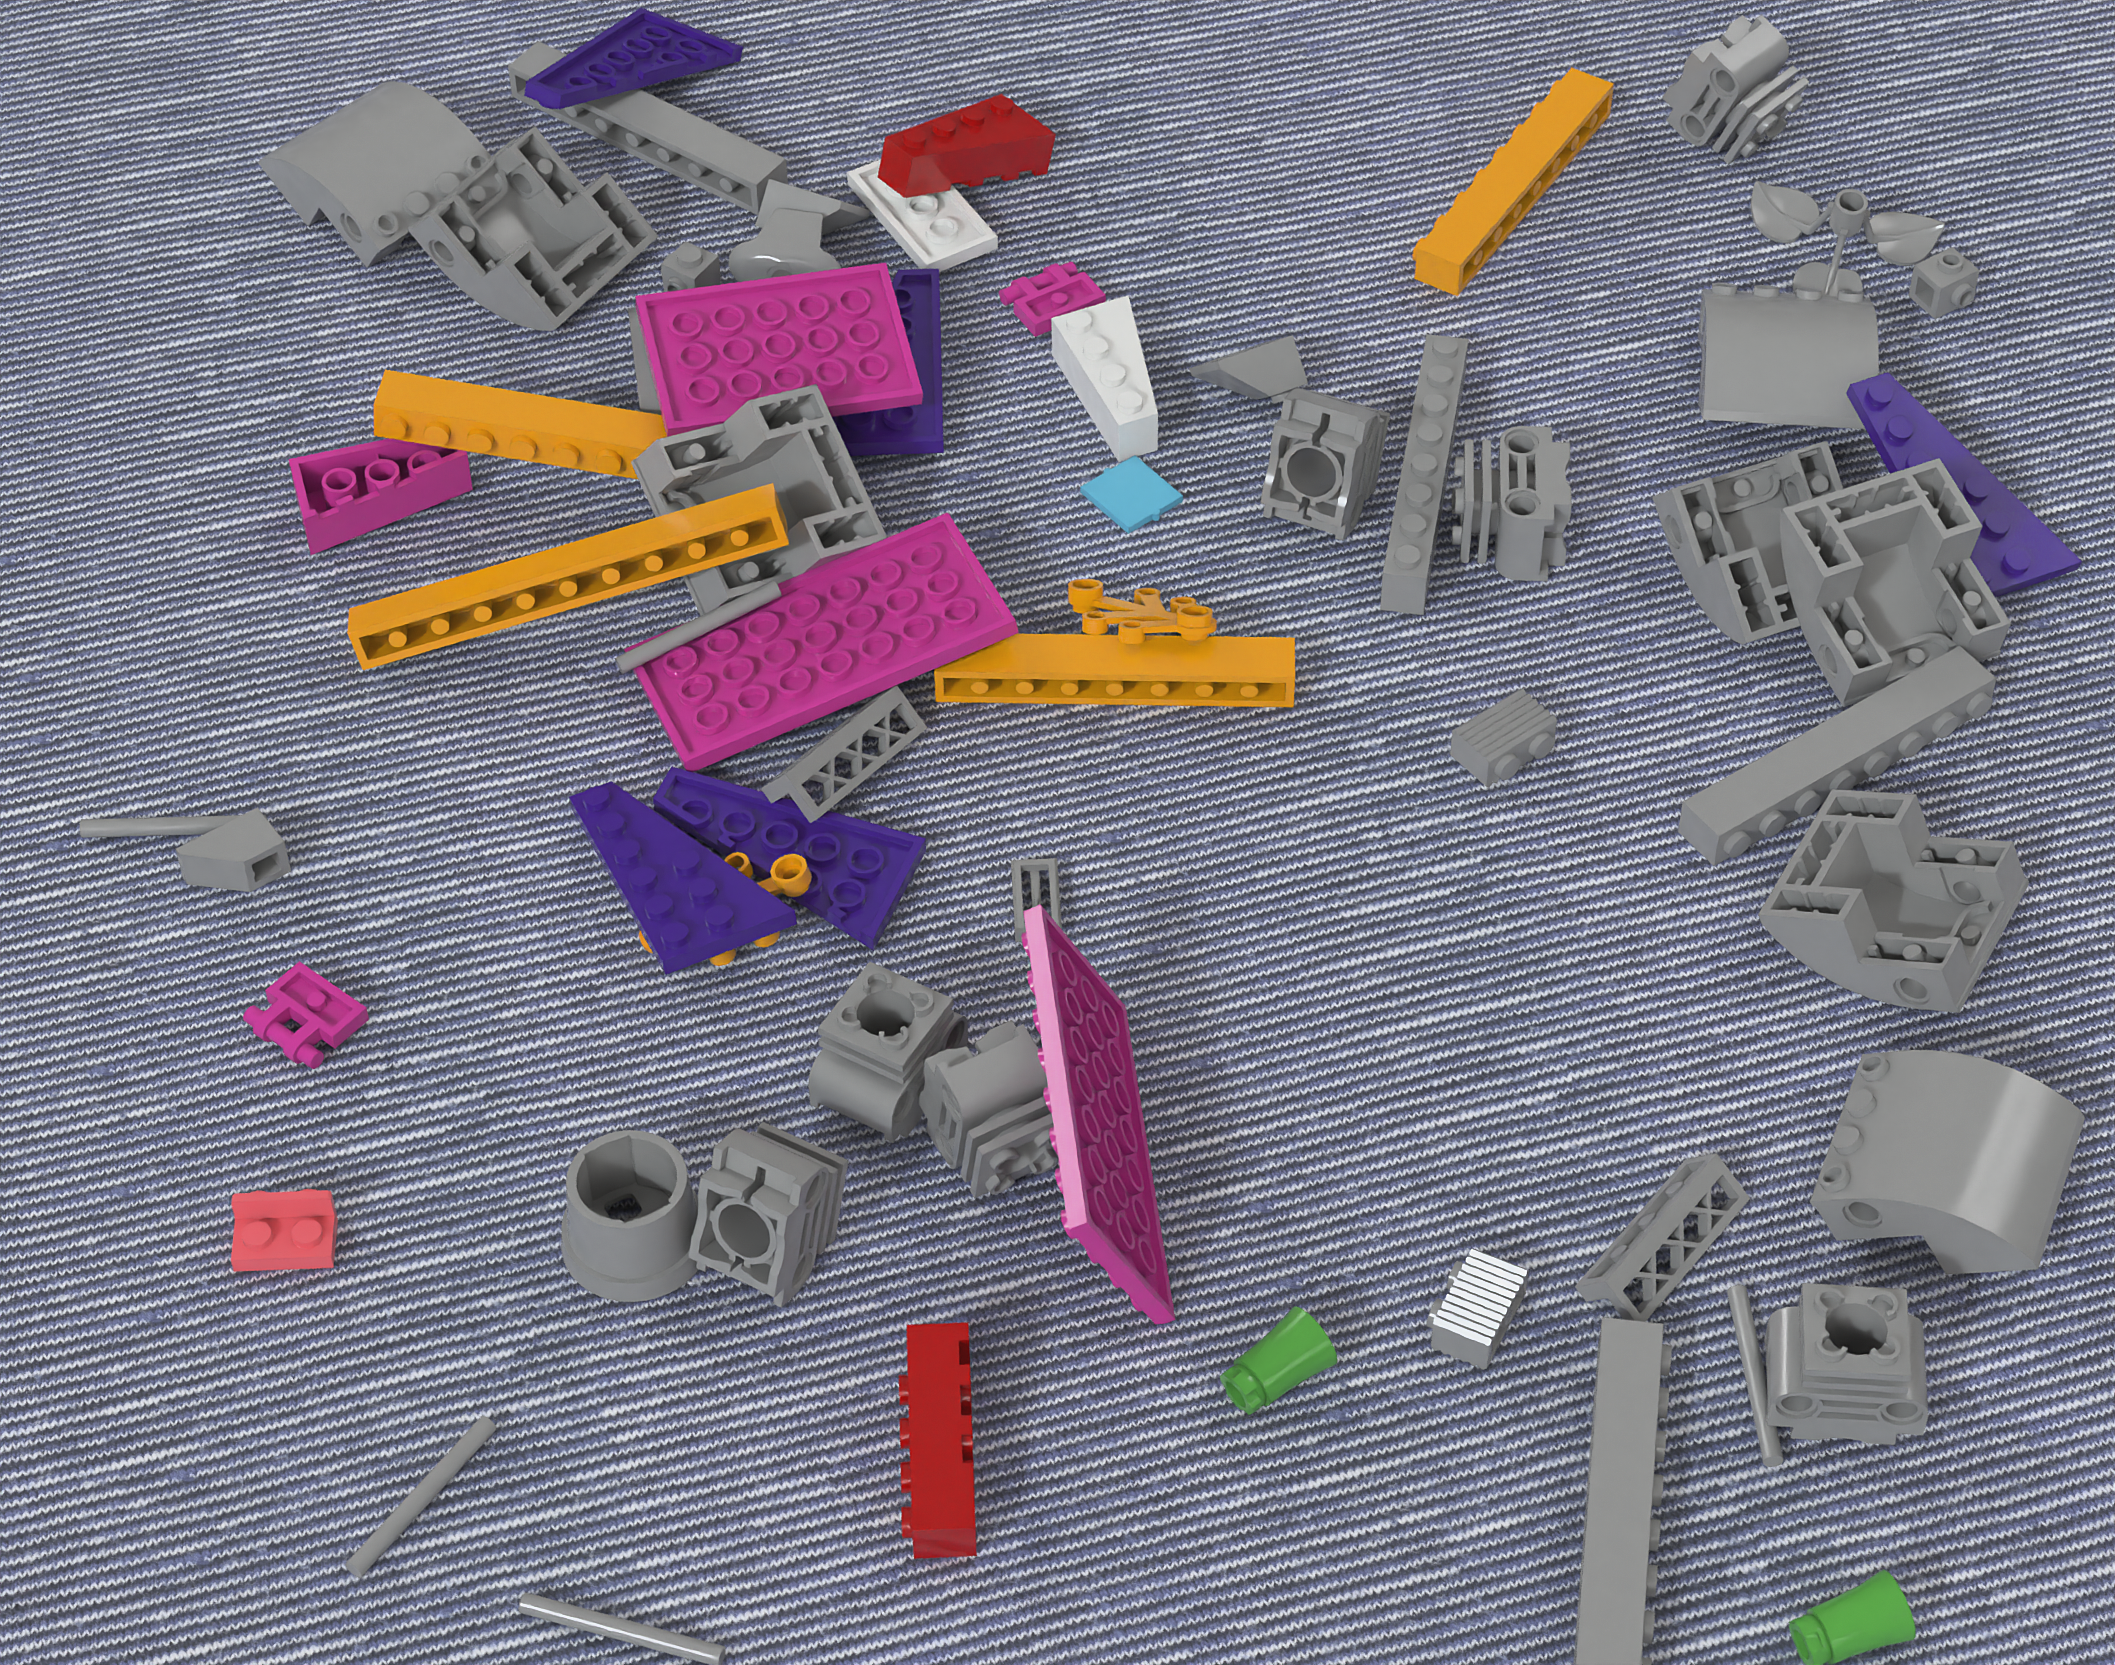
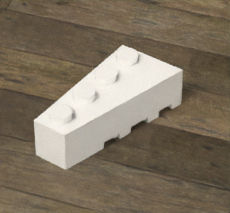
M1129 296L1051 318L1052 356L1118 462L1127 460L1134 455L1140 456L1157 451L1158 411Z

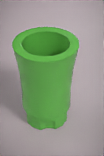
M1294 1306L1271 1331L1252 1348L1234 1360V1366L1220 1375V1381L1226 1390V1394L1238 1409L1251 1415L1263 1405L1269 1406L1283 1394L1308 1378L1336 1365L1337 1354L1332 1342L1318 1322L1305 1310Z
M1886 1570L1879 1571L1863 1583L1829 1601L1809 1608L1807 1614L1789 1622L1791 1637L1805 1665H1824L1827 1662L1833 1665L1852 1656L1883 1646L1912 1641L1916 1636L1915 1623L1908 1602L1896 1580Z

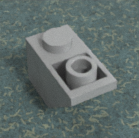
M258 807L176 848L182 877L188 885L252 892L291 872L285 841Z

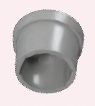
M617 1131L591 1141L572 1160L566 1177L567 1207L562 1219L561 1251L565 1266L571 1276L591 1293L614 1301H647L675 1291L688 1282L699 1270L696 1268L697 1261L689 1258L691 1238L698 1216V1195L691 1187L685 1161L673 1144L656 1134L645 1131ZM625 1198H633L641 1209L639 1215L625 1221L610 1219L605 1210L609 1205Z

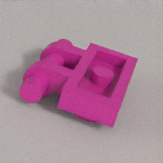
M1072 261L1062 265L1054 263L1044 267L1043 273L1029 279L1025 276L1015 279L1011 282V286L999 291L1001 302L1005 306L1014 303V314L1035 337L1052 330L1051 318L1106 302L1104 292L1085 272L1078 274L1077 268Z
M300 961L265 990L267 1000L272 1004L267 1010L262 1011L253 1005L245 1011L243 1020L253 1027V1033L265 1042L273 1041L283 1048V1054L297 1064L303 1062L311 1069L319 1067L324 1059V1054L314 1047L320 1040L336 1049L369 1020L367 1008ZM291 1018L302 1025L295 1033L284 1026Z

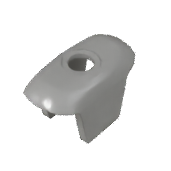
M782 208L774 210L755 239L742 242L732 249L728 263L731 274L738 282L841 269V267L832 255L821 249L822 214Z

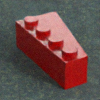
M999 94L886 136L878 178L902 197L908 198L950 191L951 184L953 183L974 187L983 185L984 178L1000 176L1003 181L1018 179L1019 172L1032 170L1031 172L1034 176L1045 175L1048 173L1056 134L1016 105L1010 98Z
M969 1323L906 1325L908 1374H899L900 1405H909V1418H900L899 1423L900 1448L910 1449V1462H900L901 1494L911 1493V1506L901 1507L902 1539L912 1538L914 1559L977 1556Z

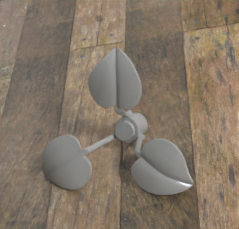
M1757 180L1751 195L1750 207L1755 226L1765 237L1775 242L1785 244L1795 242L1801 232L1811 235L1830 217V227L1838 236L1831 266L1821 262H1810L1800 267L1793 278L1792 288L1794 294H1796V288L1800 287L1821 289L1822 296H1838L1839 290H1863L1859 274L1849 269H1838L1846 238L1858 233L1862 228V224L1867 242L1877 244L1878 255L1883 260L1899 266H1912L1925 260L1931 253L1945 227L1944 222L1904 212H1883L1869 220L1871 212L1867 210V197L1855 189L1840 191L1836 195L1835 201L1829 202L1827 209L1820 216L1818 204L1815 200L1796 189L1771 186Z

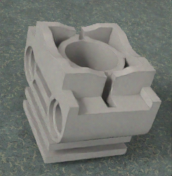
M1762 14L1755 19L1753 24L1742 15L1728 26L1720 40L1716 39L1705 42L1691 52L1684 63L1681 78L1669 86L1662 97L1673 108L1666 121L1686 141L1695 146L1704 145L1724 130L1712 149L1719 153L1735 141L1723 158L1729 165L1741 155L1745 159L1748 158L1760 147L1757 144L1766 136L1770 140L1775 138L1786 127L1788 122L1784 118L1788 112L1791 111L1793 113L1803 103L1804 100L1800 95L1809 84V81L1803 77L1786 90L1798 72L1792 65L1776 77L1789 56V46L1786 39Z
M1298 387L1294 388L1284 398L1281 417L1274 424L1269 465L1260 503L1265 504L1263 516L1270 519L1276 516L1336 535L1335 539L1344 541L1359 521L1364 500H1367L1370 494H1373L1376 490L1390 413L1313 390L1308 391Z
M1516 426L1505 430L1500 438L1497 469H1491V440H1482L1480 469H1474V440L1465 439L1463 457H1455L1454 476H1462L1461 488L1452 489V514H1460V526H1452V545H1460V563H1469L1471 534H1477V563L1486 564L1489 535H1494L1496 570L1508 579L1548 581V566H1565L1567 550L1563 532L1570 521L1572 507L1571 487L1565 475L1570 465V443L1552 442V427Z
M869 961L818 1027V1034L822 1035L819 1039V1046L823 1049L815 1059L809 1074L810 1105L819 1108L822 1104L884 1133L885 1140L894 1143L899 1135L907 1138L924 1113L919 1106L920 1092H923L925 1087L923 1072L925 1059L946 1049L965 1047L968 1043L967 1018L951 1010L953 998Z
M1012 1020L990 1029L985 1036L976 1041L975 1048L978 1051V1055L974 1057L968 1047L965 1046L956 1049H946L926 1058L924 1062L925 1087L923 1092H920L919 1106L928 1119L926 1131L951 1169L962 1166L961 1177L965 1183L972 1180L970 1192L974 1198L988 1192L992 1195L999 1194L1010 1188L1015 1183L1014 1180L1031 1172L1035 1175L1042 1174L1054 1167L1059 1161L1058 1154L1054 1150L1049 1136V1129L1054 1127L1052 1113L1049 1111L1044 1099L1043 1090L1048 1087L1047 1075L1038 1058V1047L1024 1024L1016 1027Z
M765 1122L758 1126L757 1132L752 1131L749 1133L743 1129L736 1128L714 1147L711 1168L700 1177L697 1197L698 1216L691 1238L689 1258L697 1261V1269L705 1272L709 1267L773 1296V1304L782 1308L801 1289L810 1276L816 1252L821 1254L826 1248V1243L832 1244L835 1241L849 1160Z
M1802 1283L1801 1295L1798 1300L1799 1306L1785 1307L1771 1314L1768 1319L1764 1339L1767 1368V1426L1790 1427V1439L1821 1440L1845 1438L1868 1444L1895 1445L1897 1434L1924 1435L1929 1416L1924 1330L1920 1319L1908 1314L1907 1289Z

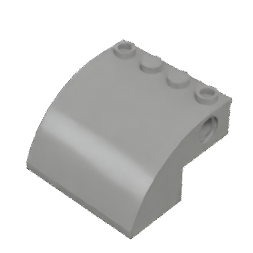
M389 81L378 85L259 160L258 164L307 226L326 216L366 268L398 249L405 236L410 233L407 229L492 156L470 129L435 97L410 84Z
M535 126L517 139L513 138L407 229L443 273L481 306L517 325L540 331H553L557 329L659 237L608 172L584 187Z
M1713 283L1712 289H1702L1698 341L1702 351L1698 405L1703 420L1865 429L1846 394L1850 384L1879 375L1876 311L1871 299L1864 298V292L1839 290L1838 296H1822L1821 289L1800 287L1796 288V294L1779 293L1780 288L1771 285L1754 286V292L1737 291V285L1731 283Z
M817 384L748 400L724 423L657 439L631 462L655 517L774 483L787 521L789 545L683 576L700 616L773 580L776 584H779L887 538Z
M1827 441L1791 451L1781 457L1720 476L1708 477L1675 487L1665 493L1652 497L1672 555L1684 581L1704 613L1720 631L1743 645L1800 626L1788 588L1782 558L1780 513L1782 508L1844 489Z
M1940 458L1797 503L1781 510L1780 537L1782 558L1792 603L1810 650L1843 707L1866 699L1958 646H1961L1978 662L1998 656L2001 653L2000 648L2011 622L1970 558L1982 529V524Z
M1832 789L1758 916L1768 932L1795 958L1819 975L1845 989L1867 998L1896 1006L1960 1013L2025 893L2029 881L2024 876L2012 841L1931 836L1916 794Z
M1902 1050L1862 1054L1810 1203L1813 1207H1816L1837 1241L1922 1235L1946 1275L2037 1270L2085 1117L2081 1110L2068 1099L2042 1082L2011 1067L1984 1058L1956 1052L1934 1050Z

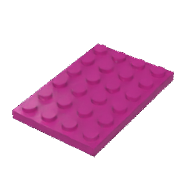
M886 263L635 296L637 316L667 437L722 424L748 400L817 384L832 417L922 404L923 391Z

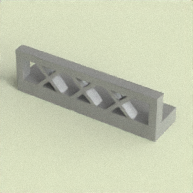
M897 685L868 701L763 786L761 790L771 804L789 793L808 821L812 823L928 727ZM893 709L897 711L910 729L905 734L890 730V712ZM863 734L878 738V756L862 753ZM835 757L851 760L850 779L834 775ZM806 780L823 783V801L819 805H816L802 786Z
M1717 1153L1685 1159L1575 1285V1288L1586 1302L1608 1299L1623 1319L1646 1322L1750 1200V1197ZM1716 1182L1719 1183L1730 1198L1721 1210L1711 1209V1187ZM1688 1214L1698 1215V1237L1694 1242L1684 1241V1219ZM1661 1246L1670 1247V1270L1666 1274L1656 1273V1251ZM1632 1279L1642 1280L1643 1301L1637 1308H1635L1623 1291Z

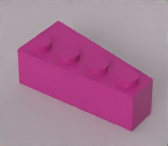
M389 438L289 459L295 494L310 555L473 490L467 451Z

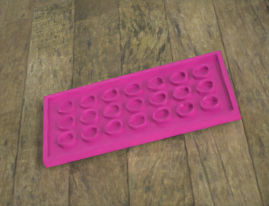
M947 512L777 584L782 595L781 597L632 670L683 767L687 771L695 772L1015 635L1019 631L1015 618ZM672 628V629H670V630H668V631H665V632H663V633H660V634H658V635H656V636H653V637H651V638H649V639H646V640H644V641H642V642H639V643L634 644V645H632V646H630V647H627V648L624 649V651H625V653H626V652H628V651H630V650H632V649H634V648H636V647H638V646H640V645H642V644H644V643H647V642H649V641H651V640H653V639H655V638H657V637H659V636H661V635H663V634H665V633H667V632H669V631H671V630H673V629H675V628Z
M1040 904L1023 911L1026 932L1022 933L1021 938L1031 962L1032 970L1027 971V980L1035 995L1037 1008L1032 1011L1035 1026L1041 1035L1042 1047L1038 1049V1058L1047 1075L1048 1087L1044 1088L1043 1094L1046 1105L1052 1113L1054 1127L1049 1129V1136L1052 1146L1058 1154L1060 1168L1055 1169V1178L1065 1202V1209L1061 1211V1221L1067 1235L1071 1239L1077 1238L1085 1247L1090 1260L1094 1264L1100 1263L1107 1271L1112 1284L1116 1288L1122 1287L1129 1295L1134 1308L1138 1312L1144 1311L1155 1324L1169 1323L1176 1319L1126 1006Z

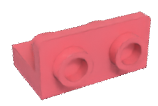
M315 1189L293 1192L253 1191L251 1193L232 1195L231 1206L235 1217L231 1263L234 1272L334 1268L338 1217L331 1191H318Z

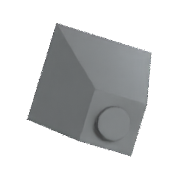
M769 179L755 226L763 228L777 208L822 214V235L867 219L870 210Z
M1293 335L1263 342L1189 368L1193 377L1255 400L1271 397L1273 404L1284 401V398L1294 388L1308 384Z

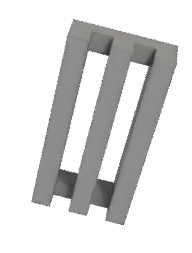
M1057 858L1011 860L1015 942H1022V933L1026 932L1023 915L1021 871H1030L1033 908L1041 904L1039 871L1048 870L1051 917L1062 929Z

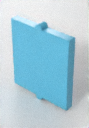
M1136 455L1112 469L1105 468L1103 474L1080 487L1081 494L1128 534L1151 520L1158 521L1161 514L1183 502V495Z

